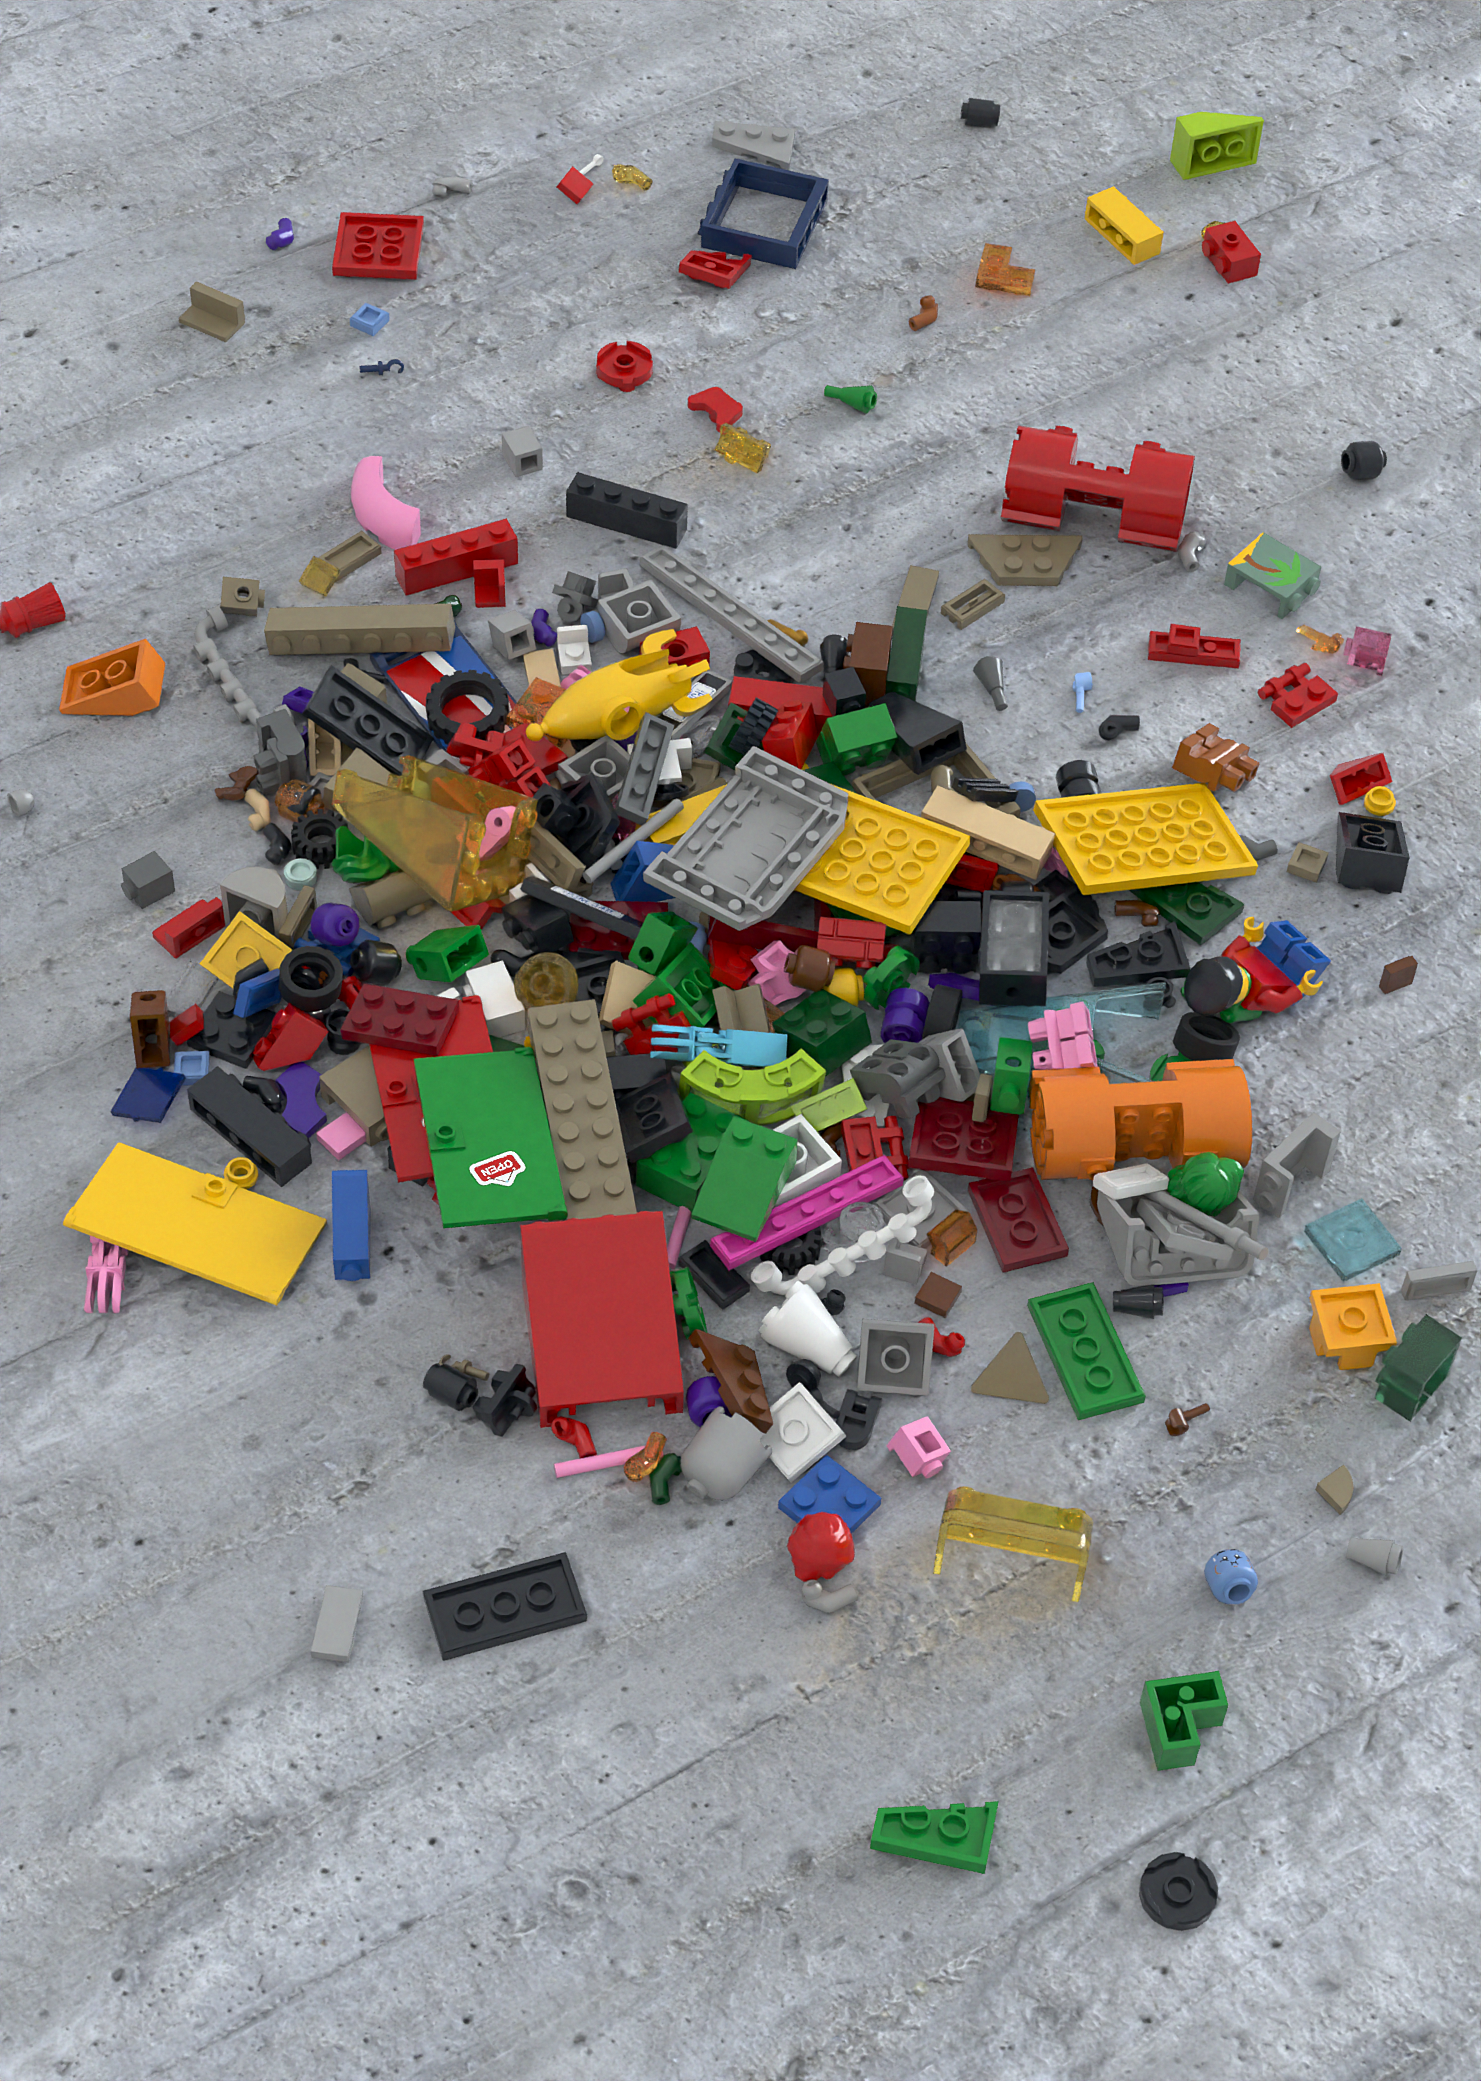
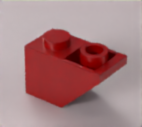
M288 1003L284 1010H279L272 1021L273 1028L267 1037H262L257 1042L253 1051V1060L257 1067L263 1071L310 1060L329 1031L322 1021Z

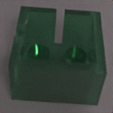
M1427 1314L1418 1324L1412 1322L1407 1327L1401 1338L1403 1342L1398 1347L1392 1345L1388 1349L1381 1362L1385 1366L1375 1380L1379 1384L1375 1399L1410 1422L1429 1399L1428 1396L1423 1394V1391L1432 1396L1448 1378L1462 1340L1461 1336Z

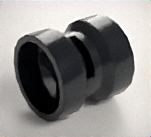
M346 1008L334 1010L326 1018V1028L329 1031L327 1034L328 1046L331 1051L339 1055L354 1053L361 1044V1042L342 1039L340 1029L350 1011Z

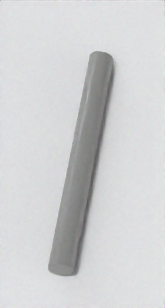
M677 798L674 799L583 872L584 879L588 883H592L627 855L636 841H644L683 810V803Z

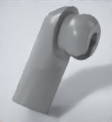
M1190 532L1185 535L1177 550L1188 572H1194L1200 566L1194 552L1201 550L1199 545L1204 546L1205 539L1198 532Z

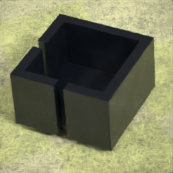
M932 901L910 935V952L920 962L918 973H941V969H947V972H955L957 974H965L970 971L977 972L982 935L980 901Z

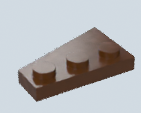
M695 1329L688 1339L693 1348L700 1347L705 1356L702 1364L706 1371L714 1373L719 1380L721 1386L718 1392L731 1415L733 1416L735 1412L751 1422L760 1432L766 1434L774 1423L755 1351L746 1345H738Z

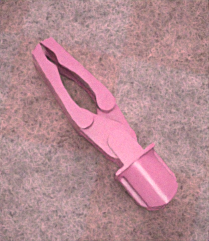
M90 1236L93 1256L88 1257V1265L86 1267L87 1287L84 1311L86 1313H93L95 1292L97 1290L99 1313L108 1312L110 1292H112L113 1313H119L122 1290H125V1256H128V1250Z

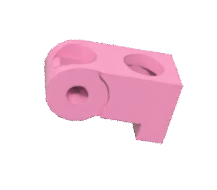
M514 806L495 808L488 813L485 823L481 826L465 829L458 836V839L476 862L491 859L521 829L523 824L522 814Z

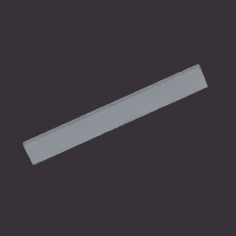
M661 545L640 557V566L800 684L823 670L822 660L665 546Z

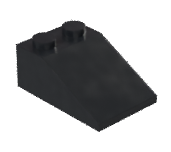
M1339 812L1336 846V876L1338 883L1350 889L1366 887L1373 888L1382 894L1402 893L1410 857L1401 821Z

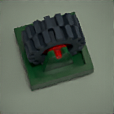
M757 697L748 712L731 702L703 753L735 771V766L753 746L764 751L762 740L778 709Z

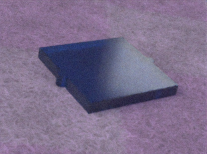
M135 1067L110 1112L112 1116L130 1118L134 1122L143 1120L161 1123L186 1077L184 1074L164 1071L163 1068L154 1070Z

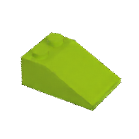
M1197 112L1179 116L1176 118L1170 162L1183 180L1256 164L1264 119L1257 116Z

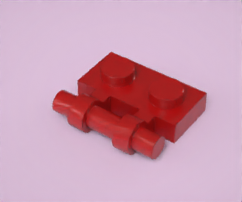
M1307 663L1291 666L1285 670L1284 675L1267 680L1264 686L1257 691L1258 696L1262 700L1270 696L1274 699L1271 711L1291 728L1337 701L1338 693L1318 675L1310 680L1304 677L1311 672ZM1291 684L1295 689L1287 692L1284 688Z
M670 993L662 997L656 995L648 999L645 1005L636 1009L631 1007L621 1012V1016L612 1020L613 1028L617 1032L628 1028L633 1033L623 1040L630 1055L650 1054L651 1051L678 1052V1048L651 1045V1038L678 1039L679 1034L652 1032V1025L645 1027L642 1021L653 1016L658 1021L654 1023L656 1025L691 1027L683 1011L670 1015L668 1008L675 1005L674 997Z
M875 1116L843 1119L840 1126L849 1172L883 1156L881 1143L885 1142L889 1144L891 1156L886 1157L902 1175L903 1181L909 1178L907 1171L909 1169V1158L907 1155H904L902 1141L905 1138L903 1128L898 1125L897 1116L884 1118L885 1128L877 1127Z

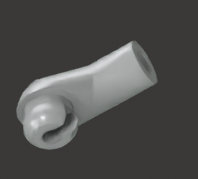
M459 177L436 178L432 183L434 186L432 193L438 197H445L447 190L470 194L473 181Z
M809 1580L802 1585L801 1589L803 1593L802 1599L807 1606L826 1613H832L858 1601L857 1592L852 1584L829 1592L822 1589V1585L818 1581Z

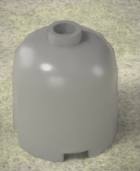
M717 1407L711 1412L681 1455L680 1467L688 1481L686 1486L695 1496L704 1499L705 1496L721 1501L733 1498L772 1454V1447L770 1445L765 1447L759 1440L763 1434L751 1422L736 1412L730 1418L723 1414L725 1412L723 1407Z

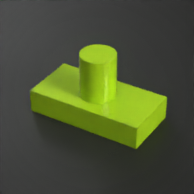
M854 1078L791 1106L795 1116L797 1117L802 1114L817 1132L833 1126L843 1119H848L868 1110Z

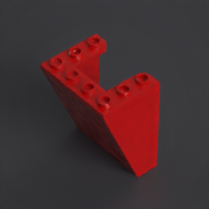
M640 1211L636 1214L626 1215L608 1214L596 1218H570L565 1221L546 1223L538 1221L520 1225L522 1287L540 1428L551 1427L553 1420L557 1418L558 1411L564 1408H568L569 1415H576V1405L646 1398L647 1406L654 1407L655 1399L661 1398L664 1401L665 1415L683 1413L684 1389L663 1211Z

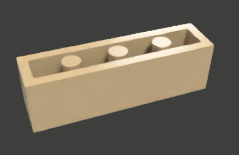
M938 785L921 812V818L970 835V845L966 852L988 861L996 862L1000 866L1034 880L1039 876L1052 852L1055 833L1041 826L1021 820L1012 814H1006L989 807L982 802L972 801L955 791Z

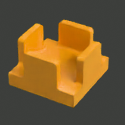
M1380 1283L1311 1290L1309 1299L1313 1315L1309 1330L1317 1356H1339L1337 1362L1339 1370L1372 1367L1378 1352L1395 1350L1397 1339Z

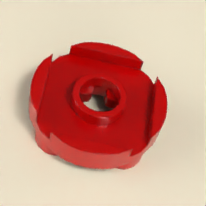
M626 341V345L617 346V342H612L601 348L597 354V377L611 386L618 387L623 392L633 391L636 386L648 381L653 374L652 354L648 348L640 343Z

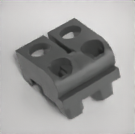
M286 709L257 718L259 753L253 755L256 769L259 772L255 776L256 784L263 796L278 791L283 799L292 796L291 792L303 790L300 786H307L308 782L304 740Z
M893 1039L874 1051L872 1056L866 1057L850 1069L851 1076L855 1079L864 1100L869 1101L877 1094H880L883 1103L894 1104L898 1117L909 1119L920 1113L916 1101L917 1098L919 1102L930 1103L941 1096L938 1082L946 1077L944 1068L939 1067V1057L933 1048L926 1044Z

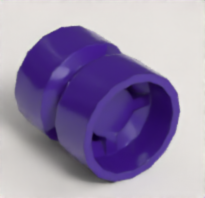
M898 988L891 991L887 998L885 1016L883 1017L880 1037L884 1043L891 1039L919 1043L922 1040L930 1004L927 996L911 988Z

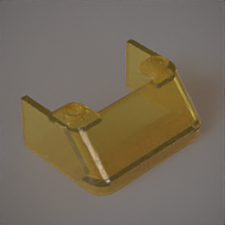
M958 1487L949 1491L946 1497L940 1523L933 1574L940 1575L947 1539L1078 1564L1071 1601L1079 1602L1089 1558L1093 1520L1085 1511L1078 1508L1065 1509L978 1492L970 1487Z

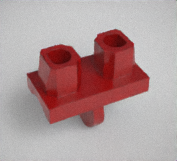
M462 722L449 742L446 752L451 756L460 758L459 764L471 768L492 752L505 746V734L489 731L485 741L475 738L477 728L472 724Z

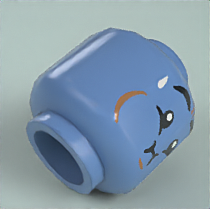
M1225 1549L1214 1554L1206 1563L1204 1569L1205 1578L1212 1594L1219 1602L1240 1604L1247 1601L1255 1592L1258 1585L1257 1574L1250 1559L1244 1552L1237 1549Z

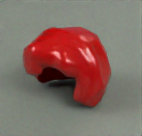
M823 1511L805 1515L793 1528L786 1546L791 1554L795 1576L803 1582L818 1580L821 1577L826 1580L831 1579L855 1558L853 1537L847 1524L838 1514Z

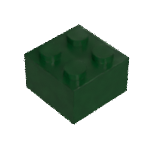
M824 989L812 993L772 1022L774 1033L787 1034L786 1057L790 1058L800 1049L804 1050L826 1070L825 1077L872 1043L866 1012Z

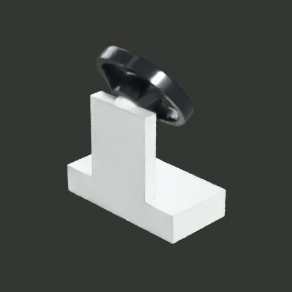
M690 738L670 740L653 800H672L689 795V787L677 784L676 782H682L681 769H691L692 766ZM634 744L627 745V752L630 755Z

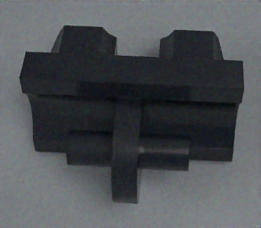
M516 1363L510 1372L497 1370L491 1382V1387L495 1393L493 1397L479 1396L473 1405L477 1418L488 1423L494 1435L503 1437L512 1422L518 1420L520 1415L531 1417L538 1408L532 1399L536 1394L535 1386L526 1377L524 1365Z

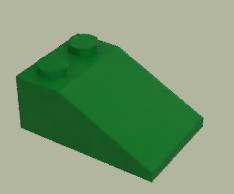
M690 942L632 1001L639 1008L645 1005L648 999L656 995L662 997L670 993L675 1000V1005L668 1008L670 1015L683 1011L691 1026L703 1028L717 1012L712 989L726 986L733 991L735 989L710 976L711 963ZM653 1016L648 1017L653 1024L658 1022Z
M733 1116L718 1145L691 1218L756 1242L796 1165L798 1139Z

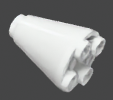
M797 1281L785 1295L786 1300L781 1305L782 1308L779 1309L777 1306H774L762 1320L763 1325L758 1330L761 1333V1338L799 1359L812 1361L819 1369L828 1374L833 1372L840 1377L855 1361L857 1355L851 1351L853 1349L852 1345L814 1290L808 1284L803 1285L800 1281Z

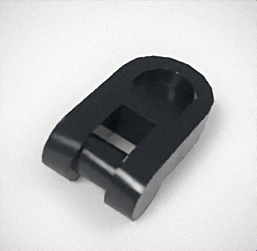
M847 1389L839 1411L840 1416L836 1420V1424L846 1435L838 1443L841 1447L847 1450H858L867 1445L880 1412L882 1398L873 1395L871 1398L859 1396L858 1391ZM854 1409L864 1411L865 1414L854 1412Z

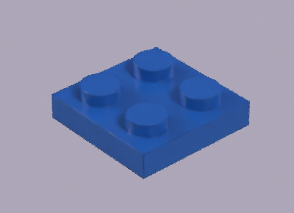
M826 1455L778 1501V1509L796 1523L807 1514H816L822 1511L838 1514L847 1524L852 1534L881 1505L882 1498Z

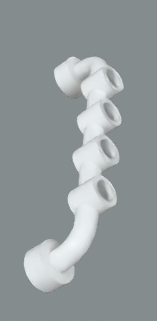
M921 1175L908 1180L903 1187V1195L912 1206H917L914 1211L907 1215L900 1213L893 1216L888 1225L877 1232L872 1230L866 1231L859 1237L857 1243L846 1249L842 1247L834 1249L829 1254L827 1260L816 1266L812 1264L804 1266L799 1271L797 1277L789 1281H781L782 1273L772 1261H765L755 1267L751 1274V1280L760 1291H771L779 1295H786L797 1281H800L803 1285L808 1284L815 1293L820 1292L826 1285L825 1276L834 1271L840 1277L849 1276L856 1268L854 1260L864 1254L870 1260H877L885 1254L886 1246L884 1243L896 1237L901 1243L911 1241L917 1233L914 1226L925 1220L931 1211V1198L934 1194L933 1186L925 1176Z

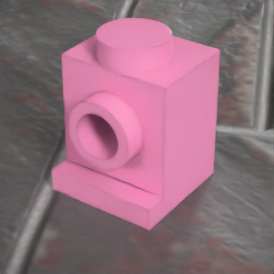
M928 1416L900 1427L886 1445L889 1451L895 1450L912 1477L923 1474L926 1479L942 1470V1462L951 1452Z

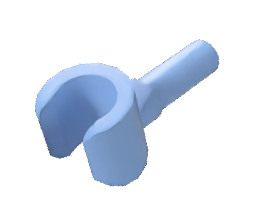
M1090 672L1077 673L1074 677L1075 681L1072 688L1076 692L1077 713L1084 711V691L1092 690V676Z

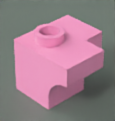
M780 940L773 941L751 959L759 973L748 981V984L750 986L761 985L766 1009H771L787 999L797 998L806 991V989L794 987L790 984L789 973L784 972V964L788 953L794 954V952L787 949Z

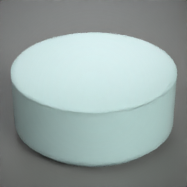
M303 858L290 861L284 868L286 884L294 890H302L304 885L312 887L317 881L315 864Z

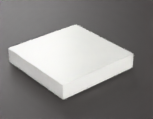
M799 1382L769 1407L774 1424L766 1434L762 1433L763 1436L759 1441L764 1447L766 1445L772 1447V1454L769 1458L788 1481L792 1483L841 1442L846 1435Z

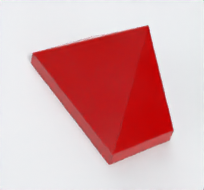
M1377 753L1338 764L1330 774L1339 805L1367 794L1374 787L1385 786L1393 782L1384 753Z

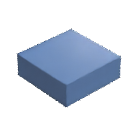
M365 303L350 318V326L374 336L390 321L389 313Z
M209 1051L175 1052L174 1084L193 1085L208 1074L210 1067Z

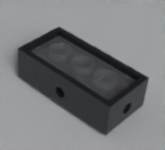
M984 890L979 979L980 1005L1046 1007L1049 892Z

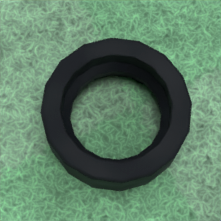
M314 946L297 948L288 953L280 964L278 989L282 998L287 1003L293 1004L302 1011L315 1012L323 1010L334 1004L341 994L343 968L339 959L328 950ZM305 965L315 966L330 977V984L318 990H305L291 981V974L298 967Z
M939 984L935 986L925 1020L922 1040L929 1035L956 1029L963 995L961 989Z
M1188 1012L1182 1015L1172 1042L1183 1056L1192 1061L1233 1059L1240 1041V1035L1230 1023L1223 1021L1219 1017L1203 1016L1196 1012Z

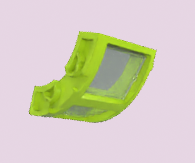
M802 1049L790 1058L767 1066L763 1070H742V1067L720 1061L703 1050L680 1073L679 1091L682 1100L691 1092L751 1123L763 1126L795 1116L791 1106L821 1093L826 1070Z

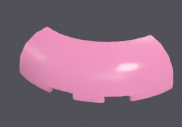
M382 456L363 458L355 468L351 485V502L357 520L365 531L370 530L378 536L380 543L396 550L417 544L421 535L420 509L402 503L383 486Z

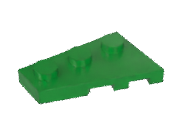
M999 1801L985 1802L983 1807L966 1808L964 1803L950 1804L948 1809L931 1810L927 1809L924 1805L878 1808L870 1849L985 1874Z

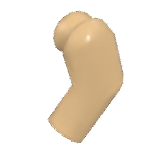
M249 789L245 793L244 799L254 808L256 813L248 817V821L251 822L249 826L252 830L258 831L271 823L269 801L256 789Z

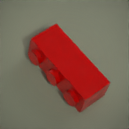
M790 700L781 705L762 740L765 752L802 769L818 738L812 702L802 703L801 700Z

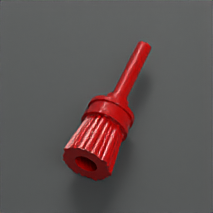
M49 582L20 599L16 596L10 601L1 602L0 633L9 632L12 636L18 638L21 634L32 632V629L66 621V613L54 585Z

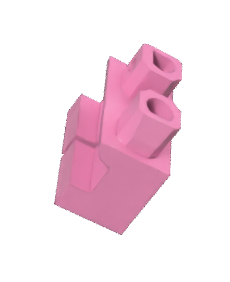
M1083 1001L1070 1004V1008L1058 1011L1045 1010L1044 1018L1028 1022L1031 1041L1035 1043L1048 1040L1049 1050L1033 1052L1035 1070L1098 1067L1090 1013Z

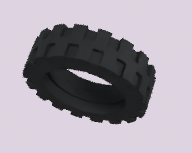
M462 670L453 672L454 675H444L440 678L439 683L435 682L431 686V693H427L425 704L428 726L430 730L434 731V736L439 740L443 739L447 745L461 724L450 720L442 713L446 703L453 698L462 695H477L486 698L493 704V709L489 715L482 720L469 723L477 728L475 735L477 739L485 741L489 731L503 733L505 725L509 723L510 711L507 690L505 687L502 688L501 682L497 678L492 679L491 675L486 672L480 674L477 673V670H468V672L463 673Z

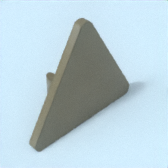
M1021 1332L1013 1334L971 1385V1391L976 1394L1046 1404L1049 1401L1047 1390Z

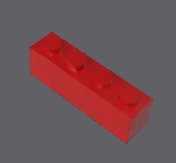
M507 518L394 550L395 576L406 596L474 577L473 560L504 559V568L518 564V538Z
M733 677L728 706L732 702L748 712L756 697L778 710L782 704L790 700H801L802 703L812 702L818 736L826 719L833 717L822 695L823 687Z

